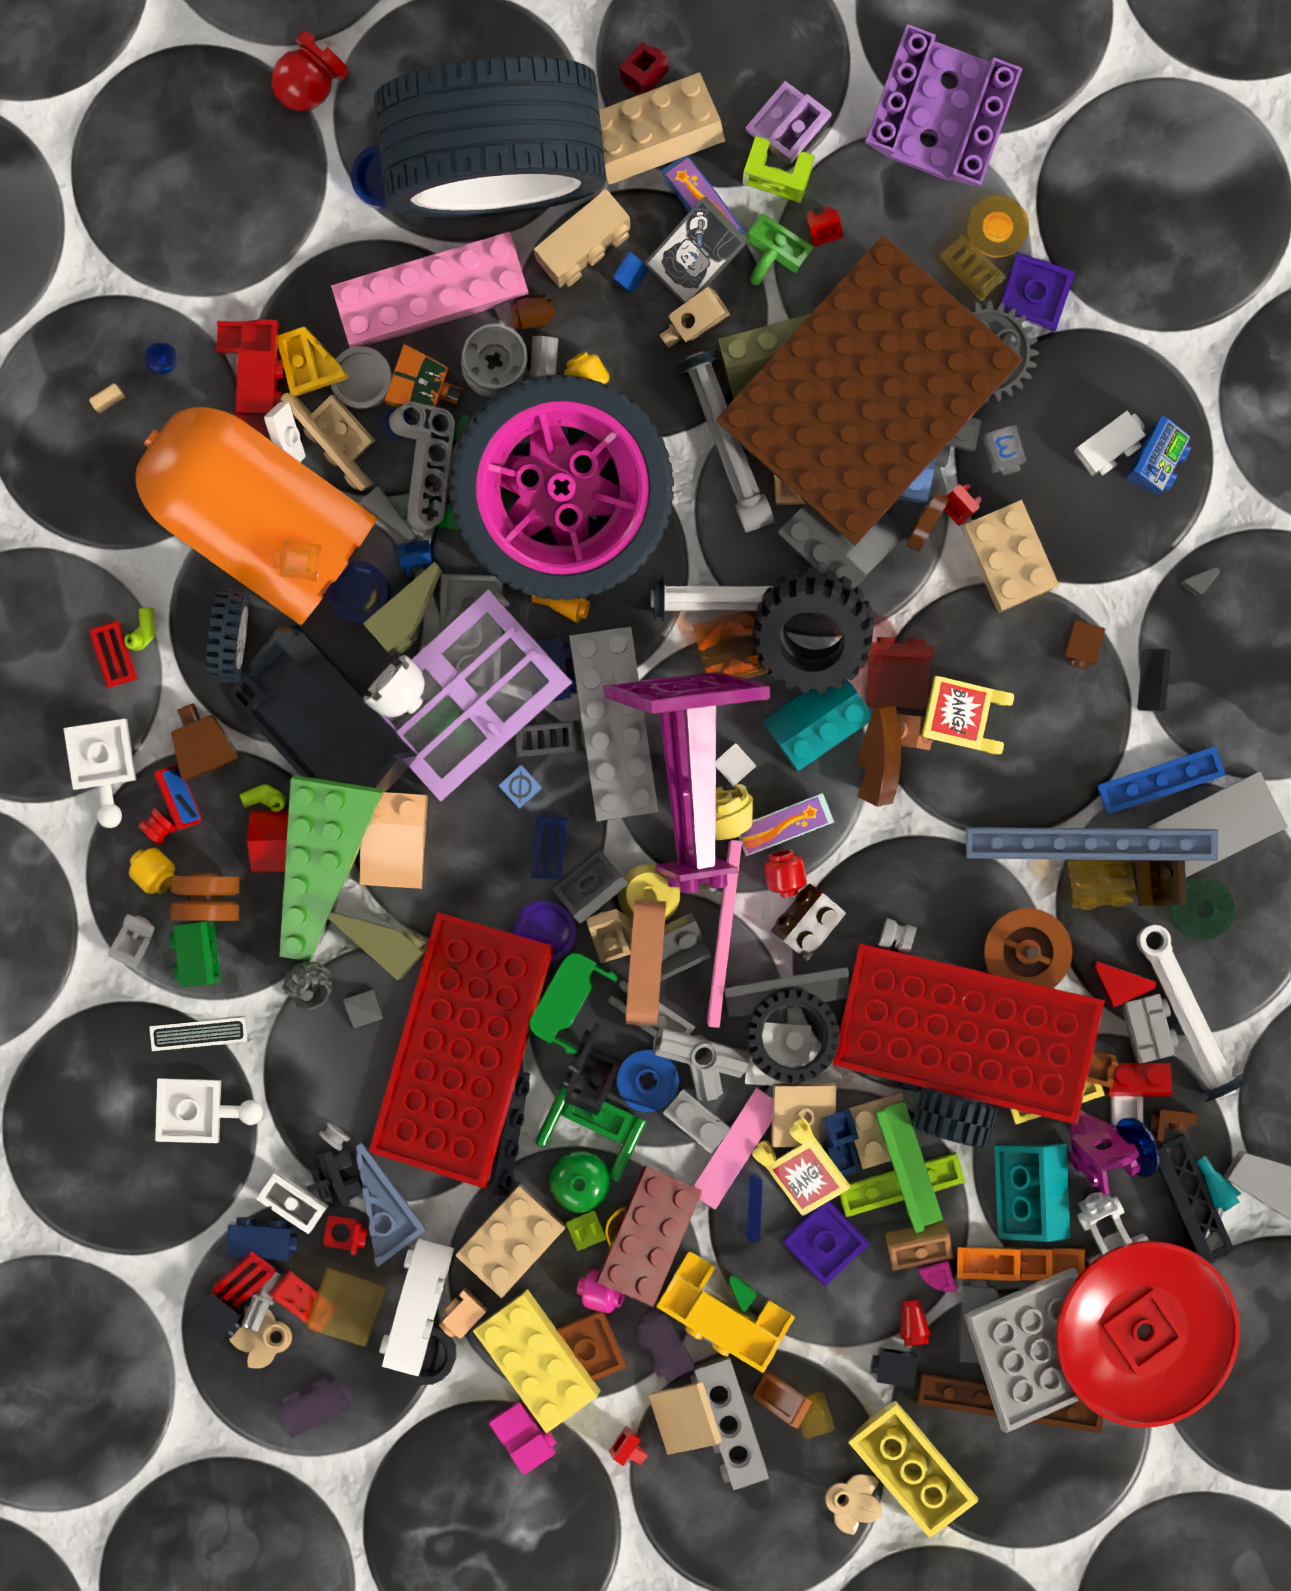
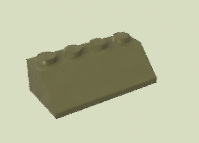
M811 314L718 339L717 346L732 400L737 397Z

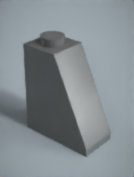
M970 1279V1283H962L957 1358L960 1362L979 1363L964 1314L1000 1299L996 1288L993 1285H988L989 1280Z

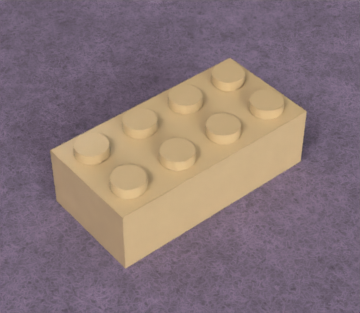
M700 72L599 110L606 178L609 185L725 141L720 117Z

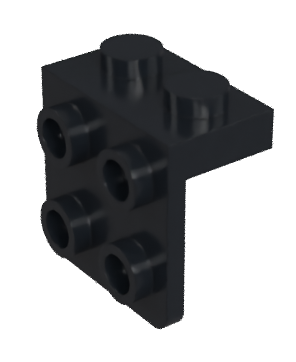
M595 1023L591 1032L585 1030L579 1044L580 1048L571 1060L568 1074L562 1087L567 1089L564 1102L598 1116L622 1061L594 1050L601 1025Z

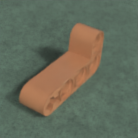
M635 899L626 1024L657 1026L666 901Z

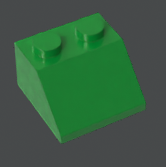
M214 921L173 926L174 932L169 933L171 951H176L177 963L173 964L175 982H180L181 988L222 982Z

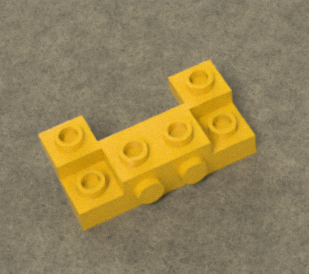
M689 1250L657 1302L656 1307L686 1325L685 1331L698 1340H701L704 1336L712 1341L713 1345L711 1347L720 1354L727 1357L731 1353L764 1373L795 1316L768 1299L756 1320H753L704 1289L715 1266Z

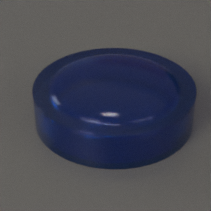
M379 145L372 146L362 151L355 159L351 168V184L358 198L367 206L382 210L390 209L385 202Z
M364 561L348 562L337 580L332 582L327 589L328 602L334 613L343 620L354 624H363L388 603L391 597V588L386 575L376 566Z

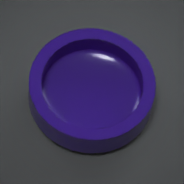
M538 901L527 906L519 914L515 922L514 934L553 945L554 950L550 962H554L563 958L573 947L576 939V924L571 913L564 906L553 901Z

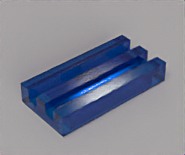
M537 816L531 878L562 881L568 819ZM543 823H549L544 873L538 872ZM555 824H561L557 872L553 874L551 873Z
M749 1175L747 1240L759 1241L761 1231L762 1178Z

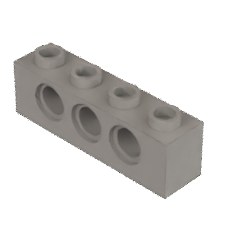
M730 1355L694 1366L695 1375L690 1376L692 1384L703 1382L722 1440L719 1444L714 1445L713 1449L715 1454L720 1452L722 1454L725 1464L719 1465L725 1484L731 1482L733 1490L769 1479ZM723 1386L728 1391L727 1396L720 1401L712 1399L710 1391L713 1387ZM725 1416H733L737 1420V1425L732 1430H724L719 1425L720 1420ZM734 1446H743L747 1450V1454L741 1460H734L729 1455L730 1450Z

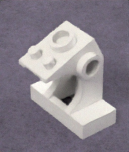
M1096 1192L1078 1203L1081 1213L1077 1214V1218L1085 1232L1090 1230L1100 1251L1099 1254L1086 1259L1088 1264H1091L1101 1255L1117 1247L1134 1242L1149 1241L1148 1237L1143 1233L1130 1239L1119 1216L1124 1214V1210L1117 1196L1111 1198L1109 1194L1105 1195L1103 1192ZM1110 1215L1117 1231L1102 1238L1096 1223L1098 1220Z

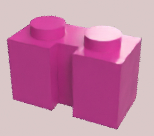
M521 1398L490 1418L489 1425L501 1443L505 1445L523 1476L555 1455L556 1449L554 1445L557 1442L550 1431L546 1433L542 1430L536 1418Z

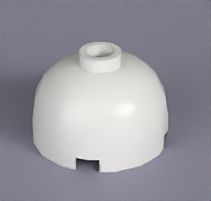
M402 655L398 658L402 663L397 667L391 663L369 687L368 690L372 693L371 697L364 696L363 698L364 702L380 715L397 717L406 711L412 714L423 702L420 696L424 691L425 680L421 670L407 655Z

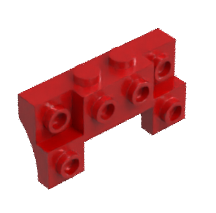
M261 319L217 321L216 353L238 354L237 414L232 415L241 419L271 441L264 416L279 402H282L280 400L282 391H277L278 378L283 379L284 374L283 360H279L278 355L279 323L277 320Z

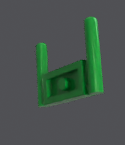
M562 1082L537 1135L536 1144L540 1147H545L560 1116H564L573 1122L623 1144L609 1173L612 1181H619L647 1121L606 1101L598 1116L566 1103L564 1098L567 1089L562 1087L564 1083Z

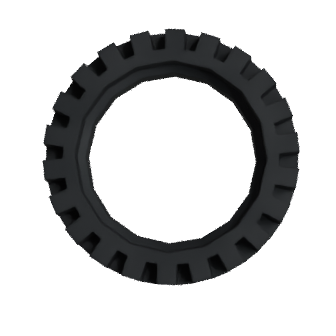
M785 990L764 999L751 1014L746 1028L747 1049L754 1064L765 1075L787 1083L805 1082L821 1074L832 1063L840 1042L839 1025H837L836 1017L830 1010V1007L816 995L800 990ZM792 1005L805 1008L814 1014L822 1027L823 1034L821 1049L816 1057L804 1066L793 1068L780 1065L770 1058L764 1048L762 1038L764 1024L770 1015L781 1007Z

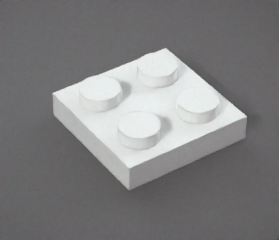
M765 1022L762 1038L764 1048L770 1058L780 1065L791 1068L804 1066L809 1063L811 1025ZM749 1054V1064L745 1072V1084L773 1086V1084L808 1083V1081L787 1083L775 1080L765 1075L754 1064Z

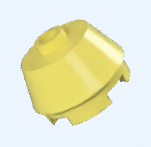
M736 784V790L724 791L722 786L715 788V840L736 838L752 826L753 797L748 794L744 785Z
M655 864L639 865L631 869L623 877L628 885L618 892V901L626 916L633 920L635 899L666 901L665 921L675 913L680 901L679 887H668L667 876L657 872Z

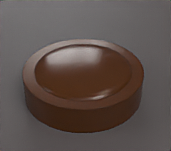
M936 491L934 496L927 501L911 528L906 544L907 547L919 553L949 500L947 496Z

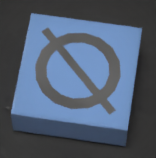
M522 765L499 785L519 809L542 789L539 783Z

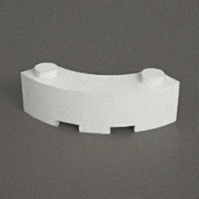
M418 1239L415 1249H408L404 1262V1268H408L393 1326L390 1336L384 1334L379 1353L385 1354L382 1367L419 1376L434 1323L431 1320L435 1318L454 1248Z

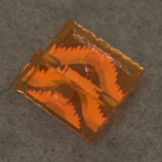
M741 611L692 625L705 673L720 671L747 679L769 672V667L765 669L761 667L758 662L759 654L754 652V637L752 633L755 616L753 611Z

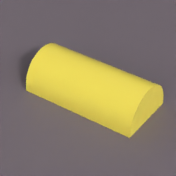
M897 1401L889 1403L871 1416L856 1430L848 1442L929 1539L978 1502V1497Z

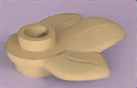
M249 1306L245 1307V1309H244L245 1314H246V1312H247ZM267 1309L258 1331H252L243 1326L229 1340L239 1350L249 1353L247 1362L249 1368H263L273 1361L276 1353L283 1352L290 1346L292 1333L286 1324L276 1321L273 1313ZM276 1331L282 1334V1340L279 1343H273L271 1340V1335Z
M855 1474L846 1483H835L826 1491V1506L834 1513L835 1524L841 1531L854 1535L858 1529L859 1522H874L882 1516L881 1505L876 1498L871 1496L879 1482L876 1477L869 1474ZM845 1494V1501L842 1504H838V1497Z

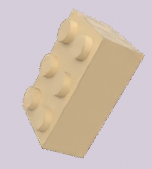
M605 189L534 248L536 261L559 288L564 284L569 287L582 276L580 271L588 264L591 267L598 264L606 256L604 251L612 244L617 247L629 237L630 217L608 190Z
M1022 500L964 524L961 528L998 613L1059 586Z
M520 1183L458 1250L455 1256L502 1298L561 1234L566 1224Z

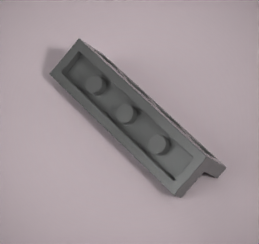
M848 967L724 987L729 1018L751 1015L764 999L785 990L809 992L819 997L823 1002L845 999L848 997L850 988ZM792 1005V1006H786V1007H781V1008L778 1009V1010L787 1009V1008H793V1007H798V1006H794V1005Z

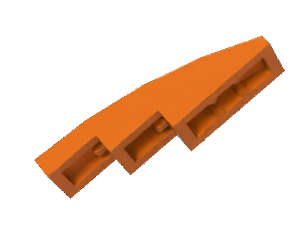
M958 1247L957 1279L1041 1281L1071 1267L1077 1270L1078 1275L1085 1269V1248Z

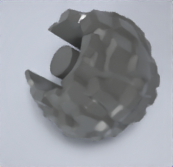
M304 961L293 965L292 970L289 969L286 973L282 989L285 994H288L295 1000L296 1007L302 1008L305 1011L316 1009L319 1005L322 1006L326 1003L332 991L331 973L326 966L321 965L319 962Z

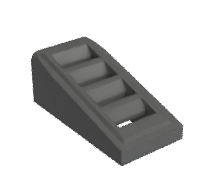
M376 487L359 501L365 509L407 541L414 542L417 540V535L380 487Z
M579 720L525 725L515 734L517 757L582 751ZM564 728H568L569 746H566ZM552 729H556L558 747L553 748ZM539 730H543L545 749L540 748ZM527 731H531L533 750H528Z

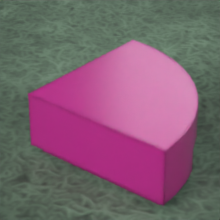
M948 1260L918 1269L923 1280L932 1288L943 1292L957 1291Z

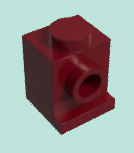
M642 42L618 68L623 85L638 95L651 91L669 71L666 55L659 48H651Z

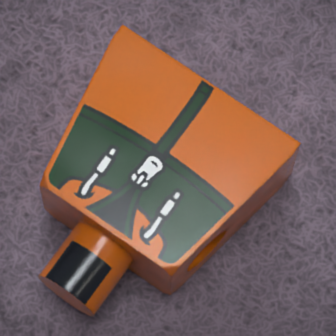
M403 345L385 397V402L387 405L401 407L408 402L438 407L440 400L458 405L463 388L447 382L450 374L448 367L407 345Z

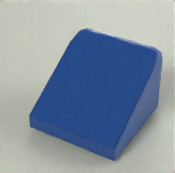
M627 252L613 275L614 284L633 294L647 273V266L633 253Z

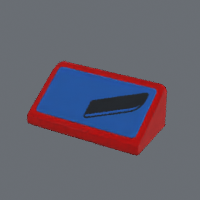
M175 765L155 771L154 776L176 829L184 830L201 823L202 817L188 783L182 781L179 766Z

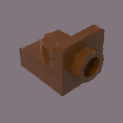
M1156 1108L1155 1115H1150L1149 1133H1153L1154 1140L1163 1141L1165 1123H1169L1168 1129L1187 1131L1188 1125L1197 1126L1198 1114L1192 1111Z

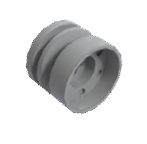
M487 324L474 330L465 341L461 358L462 376L468 387L479 395L491 398L506 387L522 381L528 359L526 345L521 336L512 328L501 324ZM494 358H497L499 360L498 365L501 368L495 366L493 370L489 369L488 361L492 362Z

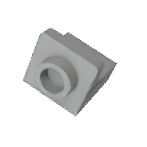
M127 914L123 927L112 944L108 956L133 969H137L153 940L155 928L145 918L140 916L133 917Z

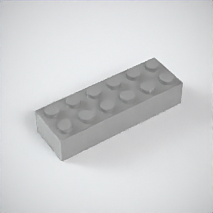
M631 627L570 635L596 821L658 813L644 711L604 698L603 685L639 681Z

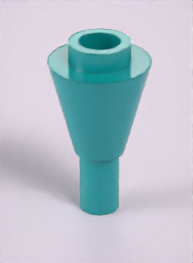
M1206 1156L1196 1161L1206 1178L1205 1181L1215 1210L1221 1207L1226 1212L1240 1203L1237 1197L1242 1193L1219 1172H1216Z

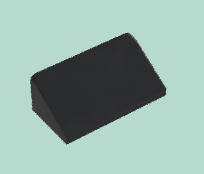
M1170 649L1143 650L1137 703L1139 711L1160 713L1166 709Z

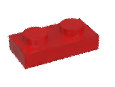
M1118 1063L1113 1072L1112 1088L1108 1087V1096L1171 1097L1170 1063Z

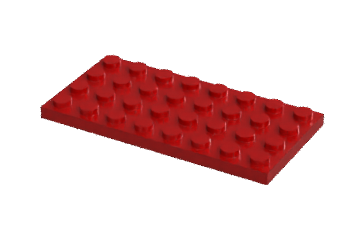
M437 912L369 1148L370 1153L480 1188H486L530 1034V1019L538 1006L554 950L553 945Z
M860 943L840 1028V1042L832 1065L1077 1124L1105 1000Z

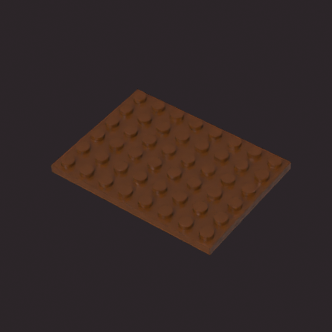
M883 234L718 416L715 422L852 545L856 546L1023 359Z

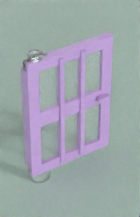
M487 590L412 659L421 670L425 680L424 691L420 696L423 702L420 707L412 714L406 711L397 717L381 715L418 755L409 767L439 801H443L573 683L506 609L510 602L499 590L494 594Z

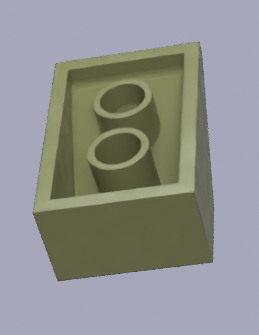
M435 562L363 623L392 656L396 653L401 656L414 645L411 640L417 635L442 574L441 569Z
M332 912L327 916L330 921L396 980L402 979L426 952L422 947L425 942L412 930L406 933L404 930L339 912Z

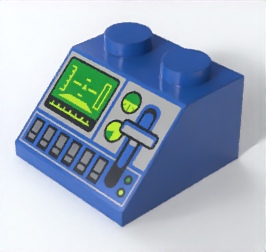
M1162 415L1152 425L1125 479L1156 495L1161 494L1164 489L1169 491L1177 478V474L1173 471L1178 461L1183 464L1192 448L1187 445L1191 436Z

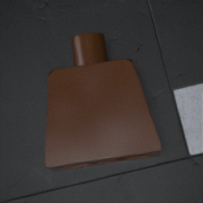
M194 703L177 710L183 727L172 731L171 736L182 781L188 782L241 759L215 716L210 715L201 719Z

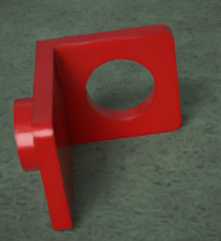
M329 1215L326 1223L324 1246L351 1250V1255H356L359 1247H365L367 1229H362L363 1220ZM345 1224L349 1228L350 1236L346 1241L339 1242L333 1238L332 1229L335 1225Z

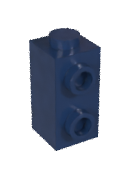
M237 1217L236 1222L228 1224L226 1256L245 1257L252 1251L262 1259L289 1260L292 1257V1253H297L299 1236L298 1234H293L294 1226L286 1225V1220L268 1219L267 1224L255 1223V1218Z

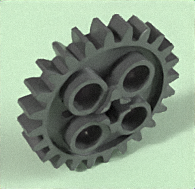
M988 301L986 309L982 310L980 304L976 302L975 312L972 314L998 337L1005 333L1013 335L1016 345L1012 350L1023 359L993 393L995 399L999 402L1001 401V392L1003 391L1009 397L1013 396L1011 388L1013 385L1020 390L1023 389L1020 378L1031 379V375L1026 369L1036 368L1037 364L1029 359L1030 357L1037 356L1039 351L1030 349V346L1038 340L1037 338H1028L1027 336L1033 330L1032 326L1022 327L1026 319L1025 316L1017 320L1013 318L1016 312L1015 308L1007 314L1004 312V303H1001L997 310H993L992 302Z

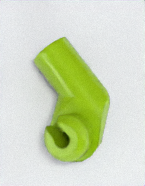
M154 608L138 609L140 626L131 634H127L124 639L125 646L128 649L134 651L142 650L155 638Z
M262 784L239 794L245 808L261 802L270 807L272 811L279 812L284 809L286 804V797L282 791L268 784Z

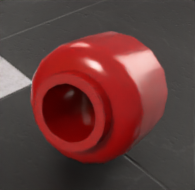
M793 850L775 851L769 855V859L764 863L767 887L774 893H780V897L795 896L799 893L798 889L805 886L807 876L804 861L800 855L794 854Z

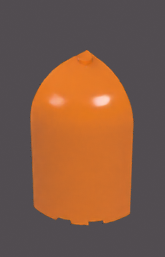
M193 407L182 410L173 415L160 432L154 429L144 442L148 449L141 457L136 468V487L141 501L151 516L161 526L300 625L305 622L322 600V595L330 584L337 580L347 566V561L356 547H360L378 519L247 423L232 414L214 408Z

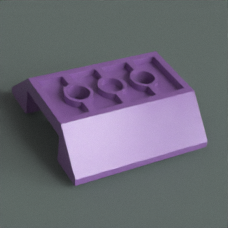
M907 24L865 143L891 160L941 179L981 186L1023 68L995 57L989 62L938 43L934 41L935 34ZM950 73L956 78L955 88L946 89L941 84L942 74ZM930 131L935 135L936 143L933 147H926L921 143L920 135L922 132Z

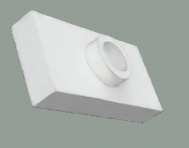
M279 402L264 416L270 439L278 447L301 462L306 456L289 402Z

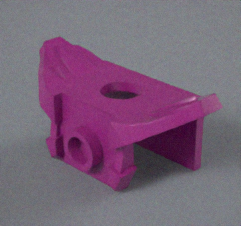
M1080 1111L1077 1124L1071 1123L1070 1125L1073 1151L1070 1159L1075 1170L1081 1171L1087 1177L1091 1186H1096L1105 1195H1108L1110 1193L1106 1171L1122 1167L1130 1176H1133L1140 1170V1166L1136 1161L1140 1154L1134 1143L1129 1145L1117 1133L1116 1126ZM1099 1143H1108V1149L1106 1150L1095 1148Z

